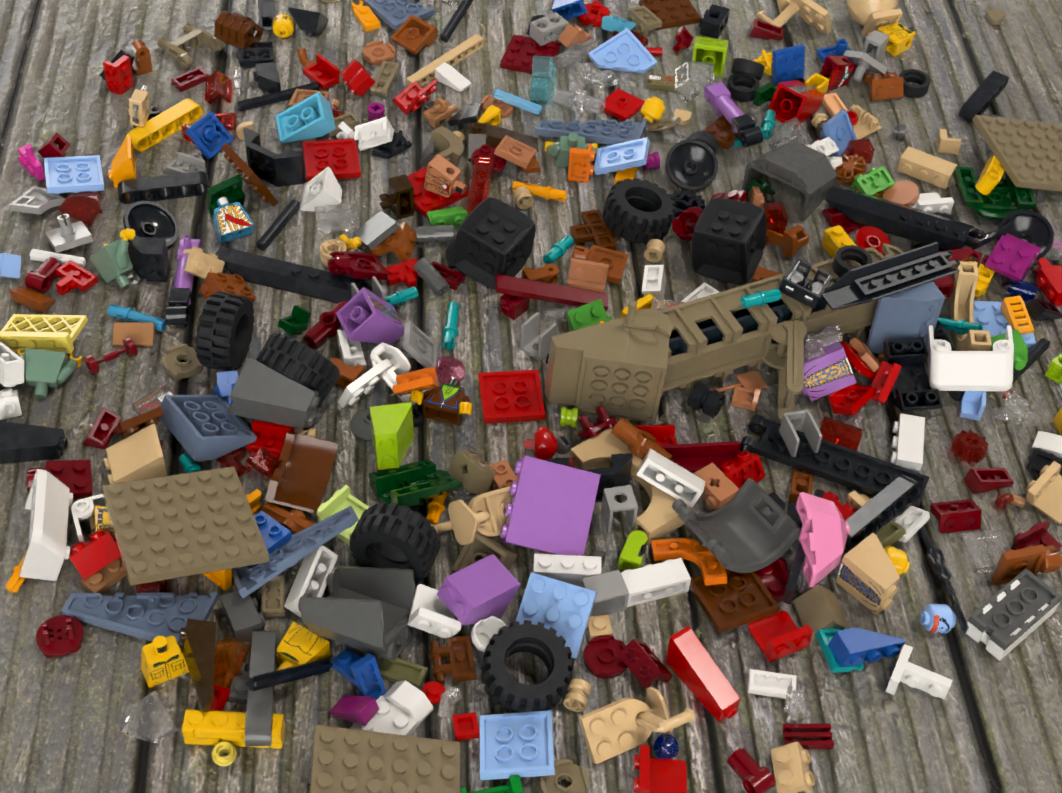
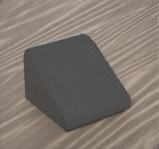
M433 141L422 152L420 166H428V163L435 157V143Z

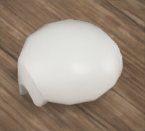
M495 616L479 620L471 630V638L475 647L479 651L485 652L491 637L494 634H498L499 629L506 626L505 623Z

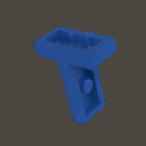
M348 648L330 660V663L333 664L332 668L358 687L361 696H370L377 700L387 692L376 659L372 654L369 653L361 658Z

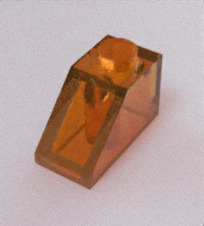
M231 637L217 642L215 648L214 685L230 689L234 676L238 677L241 672V667L246 661L250 645Z

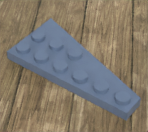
M362 0L365 6L368 5L373 13L395 31L400 28L411 14L423 20L435 15V9H426L423 7V4L419 2L415 4L410 2V0Z
M614 119L588 120V123H579L578 120H572V122L564 124L561 120L539 121L536 127V135L559 139L560 136L576 133L578 136H584L586 142L608 144L610 146L642 139L648 119H642L641 122H633L632 119H626V121L619 123Z
M352 506L292 535L290 540L269 555V562L232 568V574L242 599L289 567L296 565L299 560L345 529L352 527L359 521Z
M189 592L188 595H174V593H137V595H125L124 593H115V595L72 593L61 613L62 615L75 617L78 621L151 642L157 636L168 637L173 635L182 648L183 642H179L181 627L185 628L188 618L207 621L219 599L218 592H210V595H198L197 592Z

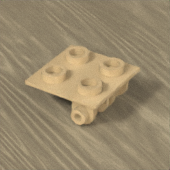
M859 105L851 106L850 110L855 112L858 117V123L852 126L857 141L882 128L879 125L878 118H875L869 112L867 113Z

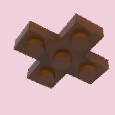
M599 209L582 212L581 218L584 224L570 226V234L575 244L593 241L594 245L616 251L617 245L613 238L618 236L606 226Z

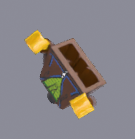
M450 379L448 384L439 382V387L428 389L425 392L411 391L409 401H415L418 405L423 404V417L460 426L462 414H472V403L469 397L465 395V389L460 387V382L457 379Z

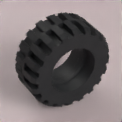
M628 178L617 182L611 187L602 214L606 226H608L611 232H615L616 236L622 237L628 242L632 241L634 244L643 243L647 245L651 239L663 240L668 235L676 214V205L672 196L667 194L664 188L658 187V184H652L645 179L643 181L639 178H634L633 180Z
M218 291L210 295L206 300V304L202 308V314L199 317V324L196 330L197 336L195 338L196 357L202 366L222 371L238 370L242 366V362L245 361L246 354L249 351L254 329V308H252L253 304L247 297Z
M280 333L270 335L256 359L311 390L318 391V397L321 398L320 402L326 400L340 376L338 367L322 354Z
M385 502L378 505L375 504L362 513L350 536L349 546L353 558L356 559V563L360 567L413 569L416 584L428 576L440 550V539L435 527L431 526L430 521L427 518H423L421 513L416 510L414 512L405 505L402 507L398 506L397 503L387 504Z
M524 620L523 624H519L518 621L512 622L509 628L507 626L500 628L498 634H494L486 646L481 663V681L485 683L484 690L486 694L493 695L491 701L496 706L501 703L503 705L502 710L508 713L510 709L516 711V713L550 710L551 706L555 707L560 702L561 697L564 696L569 686L574 668V661L570 659L572 655L570 647H565L566 640L563 636L557 637V631L552 627L549 630L544 628V623L538 622L535 625L532 624L531 620ZM514 653H532L545 663L548 669V677L545 681L535 685L520 683L510 676L505 667V661Z

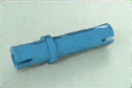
M111 304L108 307V316L120 318L126 323H154L155 330L164 332L166 329L165 319L137 312L131 307L125 308L115 304Z

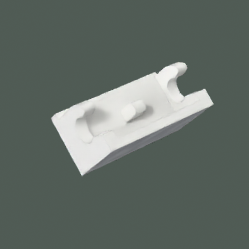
M386 116L355 126L354 139L359 140L358 148L360 151L391 142L394 129Z
M645 265L641 292L644 294V297L651 294L655 297L657 306H663L666 285L664 265Z
M337 330L342 362L354 368L357 365H361L367 369L361 343L349 340L344 330Z

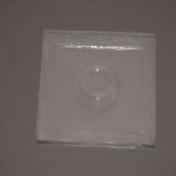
M1002 529L962 533L960 536L961 543L974 573L995 571L1002 553L1011 550Z

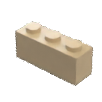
M908 146L900 158L897 171L946 190L954 178L953 173L957 164Z

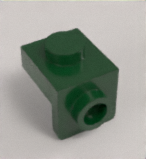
M769 82L758 88L754 93L753 104L759 107L769 100L771 101L777 87Z
M295 305L293 306L291 316L279 319L278 327L290 335L305 331L308 328L311 312Z

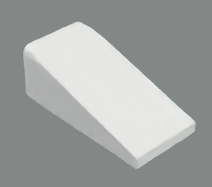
M445 62L435 69V79L459 92H463L471 85L469 80Z

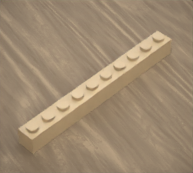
M475 34L406 78V88L414 81L421 87L435 78V69L444 62L453 67L484 47V38Z

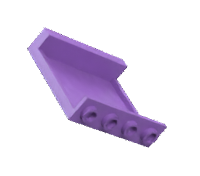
M523 456L515 464L514 473H517L516 481L511 484L509 494L512 495L511 503H507L505 509V516L508 517L506 525L503 524L500 531V537L503 538L502 544L508 543L555 555L584 556L601 475Z

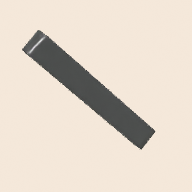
M276 631L252 632L249 677L275 671ZM275 686L253 692L248 687L245 724L246 747L271 746Z

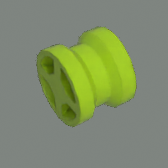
M562 406L560 427L570 425L572 428H576L577 407L567 409V407Z

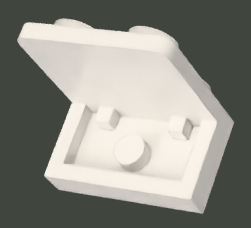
M936 192L920 194L917 202L914 205L912 203L909 207L932 214L935 212L951 214L954 201L952 197L940 198Z
M419 584L415 588L408 625L445 639L456 635L461 630L462 624L460 621L455 620V615L437 596L439 590Z

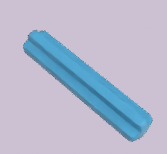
M495 89L493 98L536 115H539L542 110L541 105L500 89Z

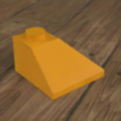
M131 135L126 136L112 160V170H108L109 180L113 181L114 188H118L119 182L123 180L136 179V160Z

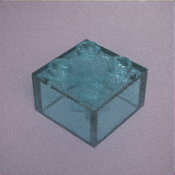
M533 56L531 102L551 105V98H555L556 64H553V57Z

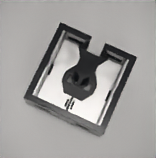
M797 258L783 278L779 290L786 296L815 309L822 298L821 294L828 289L833 275L818 269L812 280L807 277L812 265Z

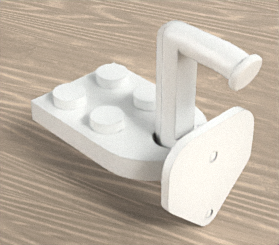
M383 342L380 343L370 354L373 368L348 385L338 403L342 408L348 404L350 406L354 405L360 399V395L363 393L369 394L375 388L374 385L381 379L393 390L392 386L397 385L396 376L409 373L411 370L408 359L398 348ZM381 354L383 355V358H384L383 361H382L381 358L379 357V355H381ZM411 394L397 395L403 403L410 402Z

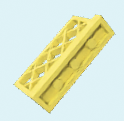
M13 314L0 331V341L14 353H17V350L25 353V349L29 348L71 354L74 350V340L88 321L87 315Z

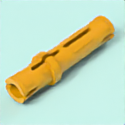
M514 181L512 192L519 187H527L532 196L542 197L545 200L552 199L565 202L567 198V191L554 189L552 186L543 187Z

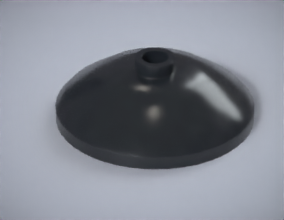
M688 139L676 143L670 149L666 157L665 168L668 177L676 186L684 190L698 191L708 187L713 182L718 172V161L715 153L708 145L698 140ZM689 167L692 171L689 172L686 168Z
M138 201L131 204L124 213L125 229H134L135 237L165 238L167 248L172 246L178 237L179 227L175 217L160 204L151 201Z
M1028 210L1017 211L1005 217L1000 223L998 229L1011 223L1008 234L1019 239H1025L1028 243L1041 248L1035 261L1043 258L1050 251L1054 240V232L1050 222L1041 214Z

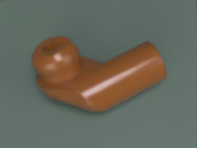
M305 48L297 50L300 64L304 68L315 63L313 60L308 61Z

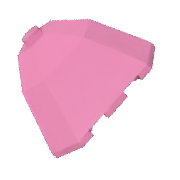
M802 492L799 493L796 503V510L803 524L799 540L806 555L802 571L808 586L814 587L840 564L847 536L850 534V528L834 502Z

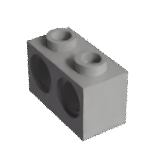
M557 12L530 22L529 36L539 45H545L559 38L567 27L568 21Z

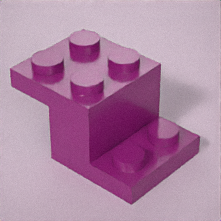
M1007 233L999 239L986 261L985 267L1020 283L1021 279L1024 280L1041 248Z

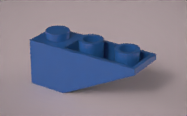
M854 627L837 631L828 646L841 667L850 665L854 667L863 662H876L885 657L894 658L900 653V649L906 641L902 638Z

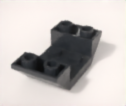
M248 128L243 129L247 163L258 178L277 187L305 183L303 154L287 148L278 155L261 147L260 134Z
M924 338L887 340L884 342V361L892 365L896 363L902 366L890 392L892 404L901 411L942 409L943 407L938 389H931L924 365L928 357Z
M632 453L611 454L610 468L584 470L601 475L595 502H602L603 490L605 488L629 484L633 460ZM569 457L547 459L549 462L570 467Z

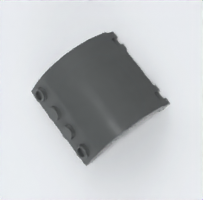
M750 478L747 479L738 493L727 504L715 511L696 514L690 508H687L686 503L682 499L676 500L672 505V509L679 514L683 522L726 569L738 573L754 572L772 564L787 552L801 532V528Z

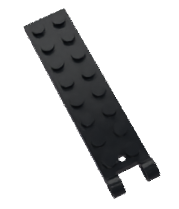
M754 415L748 427L755 434L765 432L761 441L745 436L740 442V452L749 451V453L759 454L762 457L871 496H876L896 478L905 475L921 483L923 486L921 496L910 505L919 508L929 477L824 439L821 440L818 453H814L804 432L796 430L800 443L796 457H792L779 432L781 424L767 420L760 415Z

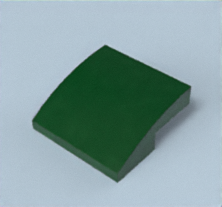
M240 174L207 188V203L212 219H214V209L218 208L217 200L222 197H227L229 204L239 202L241 206L244 205L245 194L241 190L243 178Z

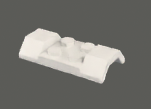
M406 680L397 681L384 696L381 695L376 700L379 711L367 725L363 726L354 723L350 729L410 736L432 712L433 705L421 690Z

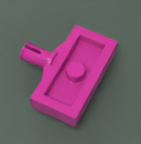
M26 144L18 148V161L21 166H25L29 174L38 181L45 179L43 166L35 157L32 145Z

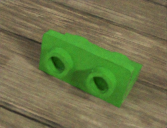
M884 166L878 169L875 167L868 171L866 175L860 174L853 179L854 183L850 188L852 190L858 188L860 193L874 196L893 187L895 182Z
M462 206L427 212L430 226L445 224L454 225V228L461 226L468 216L467 210H464Z
M601 299L565 312L571 331L597 325L600 321L608 322L613 320L612 316L607 317Z

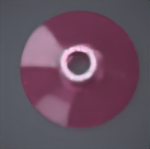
M449 356L437 357L436 372L438 382L448 384L452 378L461 382L465 376V367L462 362Z

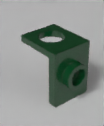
M752 178L744 189L747 194L745 200L750 202L748 192L752 189V186L759 187L762 193L763 191L772 195L776 193L770 188L771 185L763 179L759 181Z

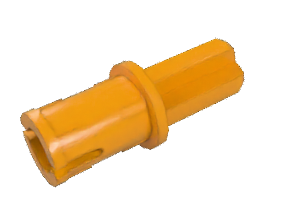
M446 491L441 496L433 497L432 501L428 504L429 511L426 518L430 521V524H438L440 516L445 510L444 503L448 495Z
M25 555L19 565L13 568L14 573L5 586L11 593H17L26 579L25 577H19Z

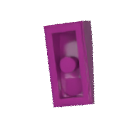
M343 695L329 713L330 715L366 726L379 711V707L373 697Z

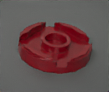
M609 635L593 638L585 647L583 654L584 665L593 675L603 679L622 675L627 666L618 654L626 647L625 643Z

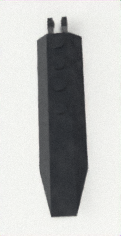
M832 186L825 199L826 202L857 224L876 227L883 232L925 245L937 242L938 249L944 251L963 249L965 245L978 248L981 244L978 239H982L985 236L984 231L974 228L975 226L879 197Z
M935 242L851 269L826 289L821 296L831 310L872 302L958 273L960 270L956 268L960 265V261L957 259L949 262L948 260L953 256L952 251L939 252L938 243Z
M220 246L215 254L219 260L225 262L224 267L240 275L246 282L334 303L348 302L352 298L351 283H355L359 291L363 287L370 292L372 291V281L369 279H355L346 275L332 274L329 271Z

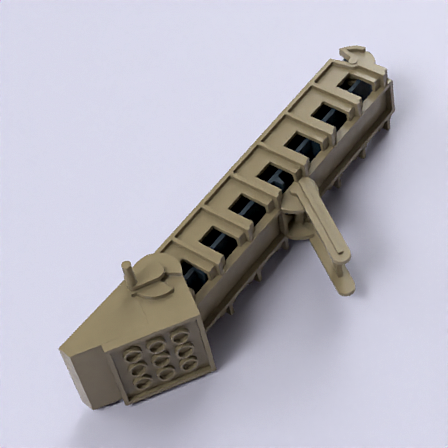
M884 243L882 246L884 254H881L873 247L865 249L871 255L873 262L904 253L901 249ZM834 258L813 264L807 276L813 280L817 270L821 269L833 275L829 287L840 279L832 268ZM843 260L850 267L857 268L862 266L853 260ZM788 272L662 310L651 308L636 311L638 303L635 300H631L626 317L551 337L544 393L549 402L574 405L580 413L597 415L595 408L603 406L608 417L615 415L616 418L655 423L663 391L679 387V389L686 388L689 393L692 391L693 385L698 383V380L714 376V378L720 377L722 381H726L728 374L732 373L733 369L748 365V367L754 366L756 370H760L762 363L765 362L767 365L778 369L777 419L781 422L783 413L794 412V395L800 394L804 387V347L814 344L825 331H835L838 335L847 333L848 336L859 337L861 331L865 330V327L872 325L878 300L831 310L825 300L821 298L815 309L781 293L782 297L780 300L765 303L764 306L757 305L746 309L741 306L740 297L743 295L754 294L758 290L764 292L779 289L783 278Z

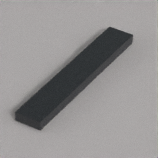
M817 489L814 496L822 498L824 491ZM800 542L782 599L783 603L790 605L805 558Z

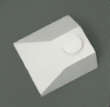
M325 168L304 185L300 205L302 211L329 212L341 204L342 189L331 168Z

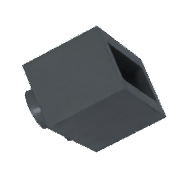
M235 591L220 596L224 614L237 645L252 640L253 631H263L262 626L266 624L262 612L257 613L258 603L255 595L250 596L249 594L242 599L240 593Z

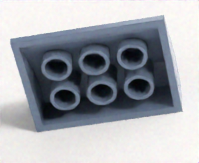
M932 281L879 299L866 345L871 349L872 353L883 354L884 342L887 340L924 338L927 348L929 325H933L934 333L945 296Z
M164 395L161 406L164 415L160 419L194 461L215 460L257 439V436L239 416L228 413L230 405L219 395Z

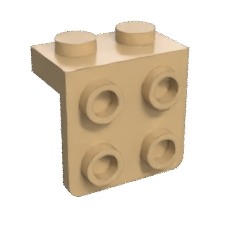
M1053 461L1050 466H1044L1039 473L1040 477L1036 481L1032 480L1026 488V501L1058 524H1062L1061 465Z

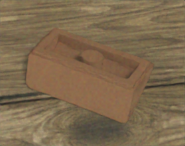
M114 323L113 347H124L123 339L127 337L133 340L136 347H153L156 334L154 323Z

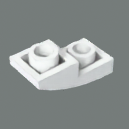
M1038 431L1032 446L1033 451L1036 448L1062 459V436Z

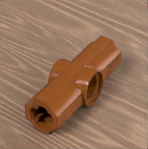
M621 418L613 427L611 433L628 445V449L633 455L644 458L651 448L671 460L672 455L655 443V438L651 434L637 429L626 419Z
M268 501L263 505L262 511L290 530L292 535L315 524L308 520L298 509L288 510Z

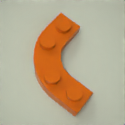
M688 538L651 540L654 561L678 558L689 560L699 566L705 586L727 584L725 567L707 547L699 545V541Z

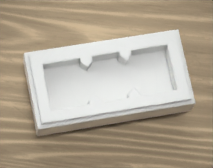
M750 669L748 693L795 700L797 676Z

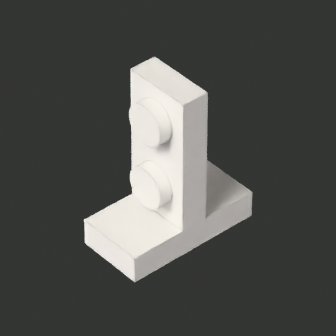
M904 644L886 692L895 695L901 681L910 687L918 688L934 697L945 700L953 680L908 662L913 647Z

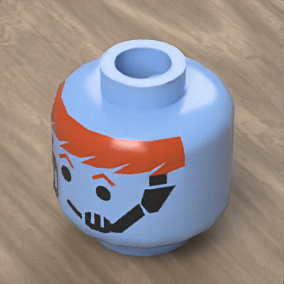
M928 604L920 613V623L928 633L946 634L955 626L956 615L946 604Z

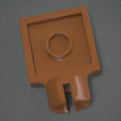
M576 245L571 259L575 258L609 264L607 281L619 285L629 254L593 245L590 249Z
M1043 544L1037 546L1030 545L1018 550H1007L1002 553L991 579L996 586L1009 583L1024 569L1029 570L1035 576L1039 572H1055L1062 566L1061 554L1057 552L1052 553L1057 547L1051 545L1044 546Z

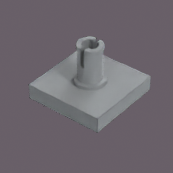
M845 50L843 56L857 65L851 77L857 82H861L866 71L885 74L888 69L865 52Z
M63 214L64 219L59 215L57 219L60 227L45 232L47 240L56 253L93 242L92 235L83 222L78 221L71 224L69 214Z
M412 321L407 322L404 325L403 349L405 351L402 352L409 362L412 359H416L425 368H436L437 344Z

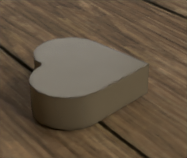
M987 10L986 17L990 24L999 25L1005 20L1006 13L1002 10Z

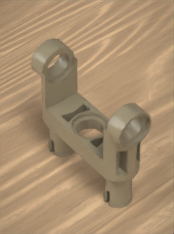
M191 23L184 25L183 31L187 34L171 42L162 37L157 42L158 46L165 49L169 56L177 60L184 70L192 67V60L187 54L205 44L214 51H221L226 47L225 42L215 38V36L202 28H196Z

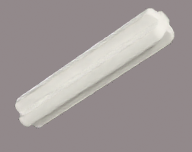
M32 249L30 252V259L45 262L49 257H53L61 265L70 260L82 268L86 265L85 258L38 249Z

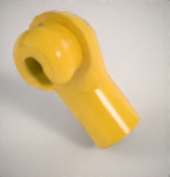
M342 234L338 238V240L346 244L347 251L356 250L358 246L362 245L361 239L357 236L349 239L345 234Z

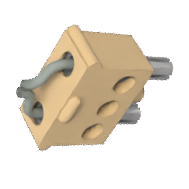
M144 85L141 90L135 89L129 99L128 111L131 125L145 127V123L150 115L148 86Z

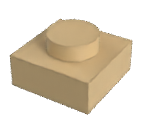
M609 614L590 616L587 625L590 640L598 636H613Z

